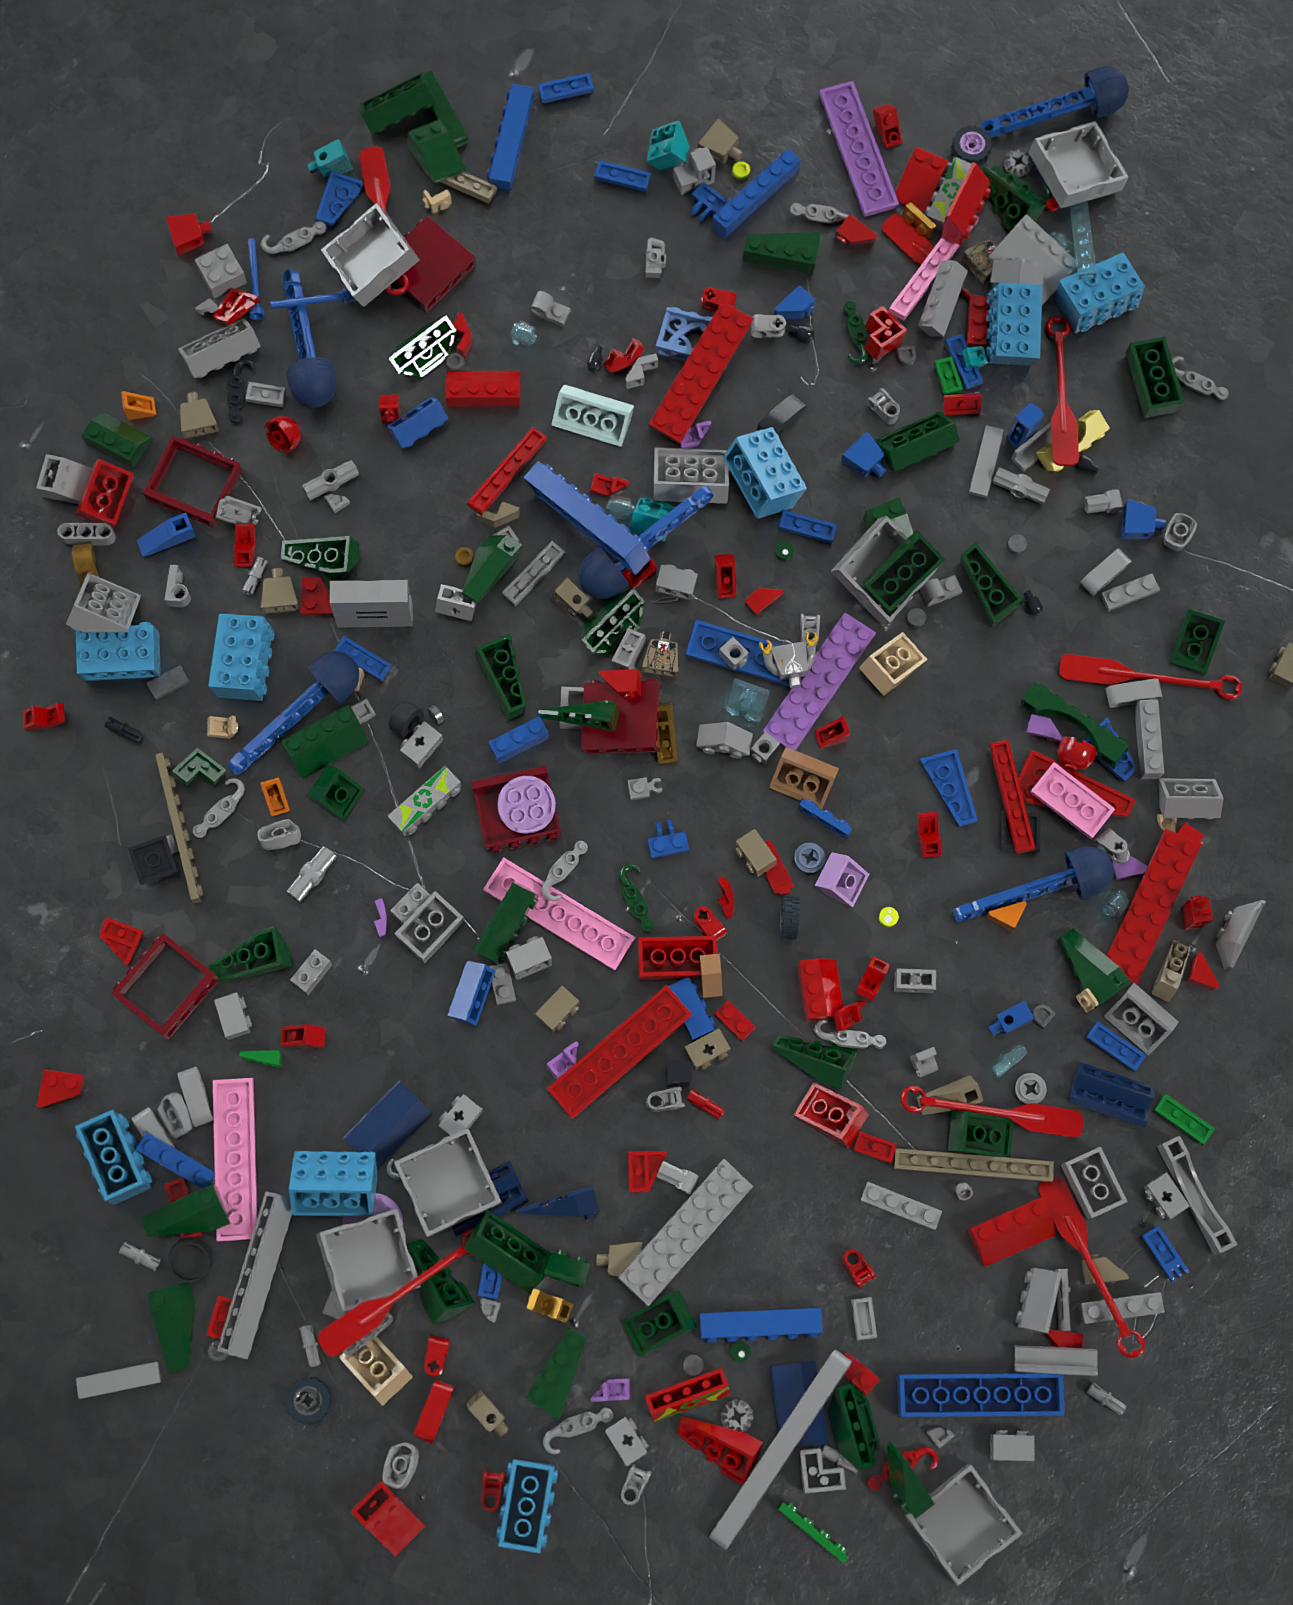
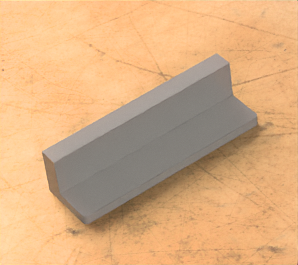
M1051 422L1014 451L1011 460L1022 472L1039 460L1036 452L1049 442H1052Z
M1015 1345V1372L1097 1376V1349Z

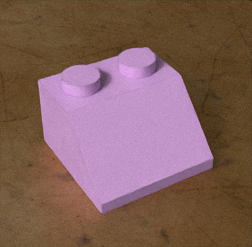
M832 852L815 886L829 897L853 908L870 874L849 856Z

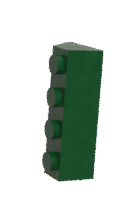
M421 72L360 103L361 116L371 134L374 132L379 133L389 124L395 125L401 121V118L413 116L417 113V110L430 107L435 102L424 72Z
M938 411L880 437L875 442L884 452L886 464L894 471H899L912 463L920 462L925 457L936 455L945 448L953 447L954 444L960 442L955 422Z
M348 704L281 742L301 778L304 779L326 765L369 743V740Z
M512 882L473 951L495 962L504 961L507 957L506 952L509 951L507 948L510 943L514 944L519 936V933H517L520 926L524 927L529 918L526 915L530 909L533 910L537 905L538 899L536 898L538 894L519 883Z
M489 1210L484 1212L469 1235L464 1250L529 1294L543 1280L546 1266L551 1257L549 1251Z

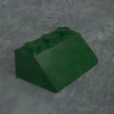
M105 412L92 419L81 435L87 445L133 469L153 439L151 436Z

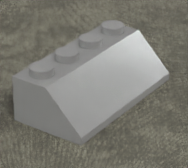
M242 318L178 350L194 378H201L213 369H221L224 364L239 360L240 356L256 352L257 348L261 346L251 325L245 318Z

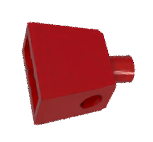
M194 213L166 217L178 256L204 244L202 234L212 231L210 222L198 223Z

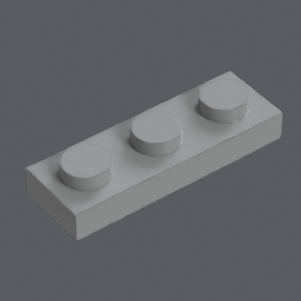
M1149 574L1102 592L1100 596L1107 611L1155 594L1160 589L1153 574Z

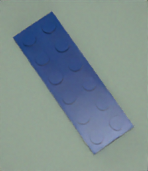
M699 620L695 621L686 650V657L733 670L718 653L719 649L734 637L749 653L748 662L742 668L737 667L734 671L790 687L789 679L779 680L778 676H774L765 666L762 654L764 651L759 647V642H762L763 648L768 645L767 640ZM771 642L772 647L781 645L778 643ZM737 652L730 653L732 658L740 656Z

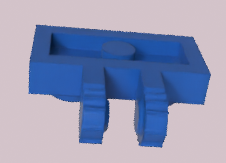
M703 182L692 193V198L697 203L691 209V213L696 215L702 206L705 207L706 210L699 218L703 222L711 213L715 215L729 201Z
M667 820V828L670 835L665 836L662 835L660 822L655 823L658 837L647 840L651 859L689 852L686 833L674 834L672 820Z

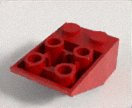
M381 1481L351 1511L362 1525L394 1556L425 1527L419 1518L384 1481Z

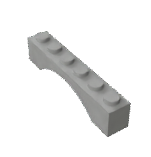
M1177 1136L1157 1146L1180 1192L1190 1205L1189 1209L1213 1254H1220L1236 1246L1237 1243L1231 1231L1207 1197L1181 1137Z

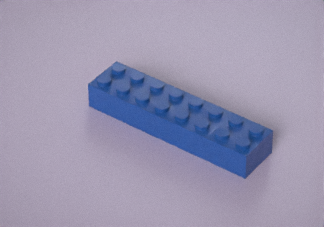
M538 461L523 477L536 496L635 575L651 559L647 553L648 548L642 544L643 540L638 535H631L629 533L630 530L624 524H617V520L610 513L606 515L600 505L597 503L593 505L591 503L592 500L583 493L581 495L578 493L577 487L572 483L568 485L566 479L561 474H554V470L548 464L544 466Z
M1063 1374L897 1375L898 1417L1065 1416Z

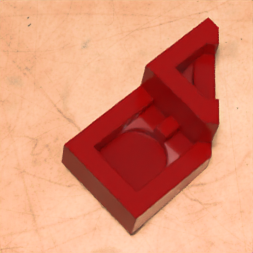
M595 473L589 492L608 497L628 486L629 481L618 477L612 479Z
M758 588L744 601L758 615L785 592L779 589Z
M723 876L717 879L723 897L717 899L722 907L726 919H729L733 916L734 896L730 883Z
M860 1000L833 1012L836 1030L844 1031L854 1025V1022H861L860 1011L862 1006L866 1005V1001Z
M1050 1329L1047 1334H1044L1053 1343L1052 1347L1082 1348L1083 1334Z

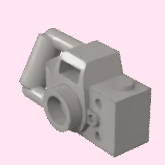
M651 237L647 242L646 277L660 278L662 272L660 269L666 268L664 241ZM652 246L659 247L660 249H654Z

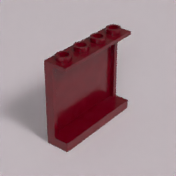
M429 216L424 220H420L416 228L404 236L419 258V261L404 273L409 281L406 292L420 303V308L425 313L476 266L475 256ZM402 278L394 281L401 288L403 287Z
M647 678L645 681H641V697H635V699L631 700L621 697L607 682L592 680L590 683H584L583 703L610 700L618 705L620 711L615 732L582 726L581 749L585 754L660 752V744L658 742L659 689H662L660 682L654 678Z
M547 766L471 782L486 852L498 853L502 851V848L507 847L516 849L525 843L534 845L543 839L552 841L562 835L556 807L549 824L542 830L530 834L511 830L504 824L498 812L499 794L503 787L514 778L533 776L544 781L551 788Z

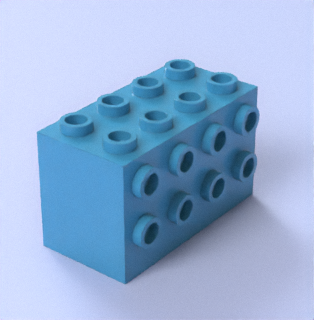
M1120 253L1059 280L1054 300L1076 334L1080 331L1085 332L1096 324H1103L1107 319L1116 318L1125 311L1136 309L1139 306L1145 286L1125 254Z
M999 282L987 296L990 310L987 312L989 328L987 329L986 339L989 341L985 351L986 358H988V363L1031 366L1040 359L1042 285Z
M773 427L736 437L723 456L757 519L793 508L807 489L805 482L801 479L796 466L792 463L787 450L783 447Z
M219 614L208 685L218 698L263 701V695H266L267 692L265 680L269 676L268 659H271L272 656L270 645L271 641L274 640V630L265 617Z
M141 622L139 625L134 626L130 624L128 632H82L76 630L77 674L84 681L155 678L161 676L159 631L149 622Z
M110 1110L75 1126V1129L77 1131V1140L85 1151L83 1152L87 1163L91 1165L92 1177L99 1185L100 1189L98 1191L102 1200L115 1205L151 1189L150 1183L152 1178L150 1173L143 1168L142 1164H145L142 1154L138 1153L135 1148L137 1142L134 1135H131L127 1129L130 1125L126 1116L123 1117L122 1114Z
M294 1151L289 1185L292 1215L373 1216L378 1178L375 1152Z
M514 1459L513 1463L508 1464L507 1476H510L509 1484H505L503 1497L507 1499L506 1504L501 1506L499 1519H503L502 1527L498 1526L496 1540L499 1541L500 1547L540 1553L541 1548L546 1547L548 1534H544L545 1526L549 1527L551 1513H548L547 1510L548 1505H553L555 1493L551 1491V1486L556 1484L558 1471L554 1470L555 1465Z

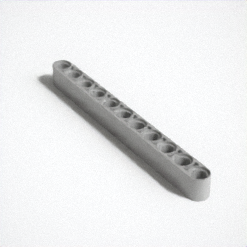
M837 1350L832 1352L711 1533L709 1538L724 1550H727L851 1365L852 1361Z

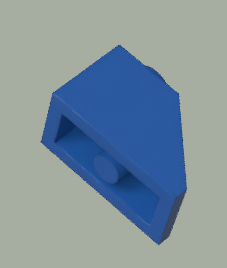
M799 285L774 308L773 315H781L785 319H802L805 315H810L815 309V298Z

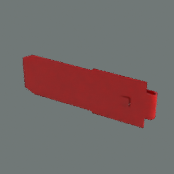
M768 840L765 843L776 857L777 863L776 866L766 871V876L774 894L780 893L782 897L791 893L790 888H793L794 885L774 844Z

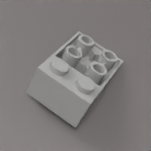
M46 454L36 489L41 497L79 504L92 468L63 457Z

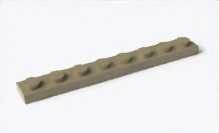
M163 753L155 754L190 897L194 904L202 902L203 890L201 884H197L196 877H199L197 867L192 864L191 859H194L192 848H188L187 841H190L187 829L184 830L182 823H185L183 812H179L178 805L181 802L178 793L175 794L173 787H176L175 778L170 776L171 762L169 757L166 758Z
M897 1148L894 1152V1169L1053 1182L1054 1162Z

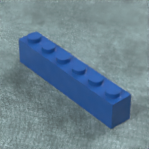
M512 84L511 90L507 92L506 101H508L507 106L504 105L502 113L504 120L500 121L498 129L500 136L495 139L496 152L491 155L492 168H488L487 171L489 183L497 186L498 189L511 191L534 99L533 87Z
M788 148L713 216L712 228L725 239L799 171L801 159Z
M821 1308L699 1314L700 1339H705V1343L717 1342V1338H725V1342L737 1341V1337H745V1341L758 1340L757 1336H765L766 1340H776L778 1335H786V1339H797L798 1334H806V1338H818V1334L823 1333Z

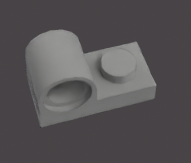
M538 291L530 308V314L563 327L571 312V308L553 302V297L543 291Z
M170 564L164 600L167 606L185 607L191 601L187 588L179 584L182 583L183 573L178 565ZM179 593H185L182 598H176Z
M954 575L941 581L938 579L930 580L921 587L920 592L928 607L962 594V589Z
M934 1047L910 1056V1060L919 1078L938 1071L934 1055L937 1053Z

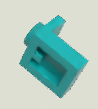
M983 346L962 350L967 368L977 367L979 369L988 364Z

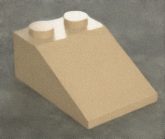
M902 632L870 655L859 669L884 696L928 659Z
M376 1336L351 1355L343 1353L339 1357L382 1406L413 1377Z

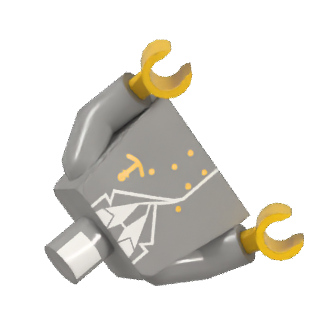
M806 633L807 644L806 641L772 647V643L767 640L768 645L763 648L762 642H759V647L764 651L762 654L766 668L774 676H778L779 680L789 679L790 688L800 687V677L806 676L807 671L811 669L815 660L816 644L814 643L818 639L816 633H814L815 637L813 639H808L809 633Z

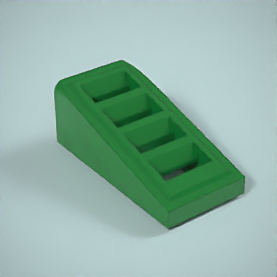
M279 1050L240 1052V1057L244 1060L282 1068V1053Z

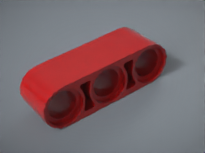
M435 1379L416 1426L414 1437L433 1443L455 1386Z

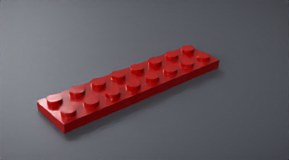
M723 301L721 302L651 419L649 427L679 444L682 443L751 327L754 318Z
M1168 829L1164 830L1106 955L1121 968L1131 983L1138 984L1201 847L1200 844Z
M666 985L547 1089L570 1117L574 1119L693 1015Z

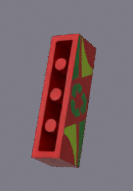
M720 1368L646 1395L645 1398L655 1423L729 1396L731 1393L723 1369Z

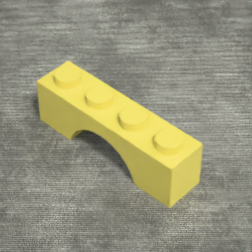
M1090 410L1077 420L1079 452L1091 447V443L1094 440L1101 439L1105 436V432L1110 429L1099 410ZM1049 442L1036 452L1046 471L1058 472L1064 468V466H1058L1053 462L1052 442Z

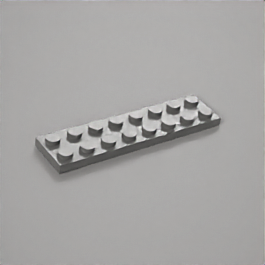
M723 1159L623 1271L618 1279L646 1306H649L753 1186Z

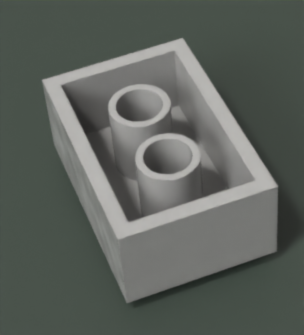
M435 891L394 934L404 946L425 964L465 921L464 917Z
M1101 1147L1061 1165L1087 1220L1128 1202Z

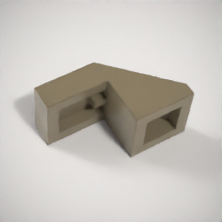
M502 502L497 515L485 511L482 516L477 513V522L495 528L519 518L520 508Z

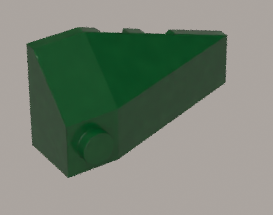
M605 700L604 702L598 701L538 710V715L541 719L615 732L620 709L615 702Z
M277 927L257 931L250 939L241 942L233 951L224 954L209 965L210 971L220 979L217 984L292 967L289 948Z
M1074 928L1059 938L1067 958L1074 965L1075 970L1073 972L1075 976H1078L1082 984L1081 990L1084 991L1089 988L1099 1003L1094 1009L1131 983L1117 964Z
M778 1035L771 1045L774 1051L820 1082L838 1089H842L848 1080L858 1052L857 1050L841 1047L834 1043L832 1046L821 1045L820 1041L805 1043L800 1038Z
M214 1184L141 1217L148 1237L213 1232L231 1224L219 1190Z
M423 1239L406 1244L417 1276L439 1262L437 1254ZM448 1267L437 1272L420 1284L421 1287L418 1288L423 1307L432 1324L447 1321L474 1305V1301L466 1286L461 1281L458 1283L451 1275L452 1271Z
M190 1282L147 1292L150 1311L168 1372L173 1373L189 1368L193 1310L195 1306Z

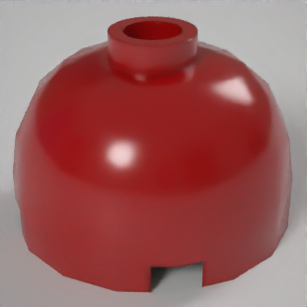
M277 416L266 422L264 429L267 428L268 430L266 437L277 451L281 449L285 451L283 454H288L298 446L301 440V431L299 424L295 420L287 416Z
M1063 737L1059 743L1057 753L1060 762L1065 765V769L1071 772L1087 769L1093 763L1097 749L1084 740L1081 744L1076 742L1077 738Z

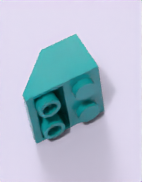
M678 120L652 131L647 162L660 171L687 162L690 146L682 125Z
M639 498L633 512L630 532L641 535L675 507L666 502L659 503L650 498ZM666 535L665 537H663L661 540H662V541H665L666 538H667V535Z

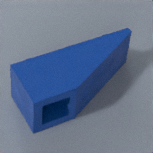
M183 513L168 519L136 541L142 556L146 557L195 538L196 535L187 514Z

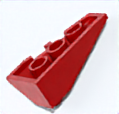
M683 1416L680 1419L677 1434L695 1450H701L707 1456L706 1460L710 1463H716L722 1469V1474L741 1485H744L749 1478L763 1445L762 1441L744 1432Z

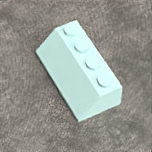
M563 385L558 394L552 426L622 447L634 406Z

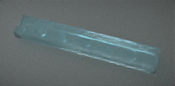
M1084 201L1069 206L1078 280L1097 278L1088 202Z

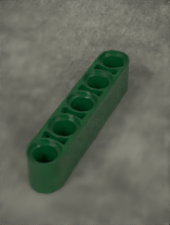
M432 70L424 73L435 99L433 105L429 107L435 120L441 121L449 132L456 148L469 143L467 134Z

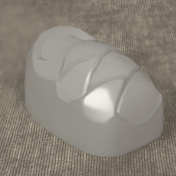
M1176 513L1166 529L1164 545L1171 550H1182L1195 533L1198 523L1189 515Z
M290 819L269 824L257 832L259 842L265 850L283 849L289 845L298 844L301 840L299 827Z
M179 1093L166 1095L157 1110L170 1135L177 1138L189 1132L193 1127V1122L182 1095Z
M400 1443L391 1447L383 1470V1481L386 1485L399 1489L406 1488L416 1470L419 1459V1452L414 1445Z

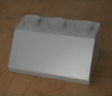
M1159 778V806L1163 818H1221L1224 798L1216 779Z
M1135 983L1122 994L1104 1015L1110 1023L1148 1056L1174 1030L1179 1022Z
M1032 1268L1030 1272L1027 1271L1025 1276V1283H1027L1026 1291L1022 1292L1020 1303H1023L1022 1309L1017 1312L1016 1316L1017 1328L1037 1334H1047L1049 1332L1062 1273L1039 1268Z

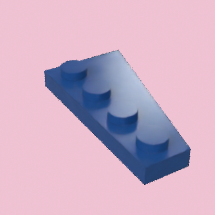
M957 749L921 758L920 762L958 826L962 827L978 822Z

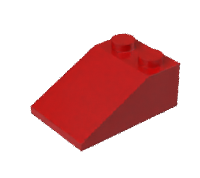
M915 147L895 192L898 203L906 207L911 202L925 214L927 207L931 203L932 196L938 188L940 179L945 173L949 160Z
M816 1083L812 1084L794 1114L802 1122L847 1148L850 1147L869 1116L862 1105Z

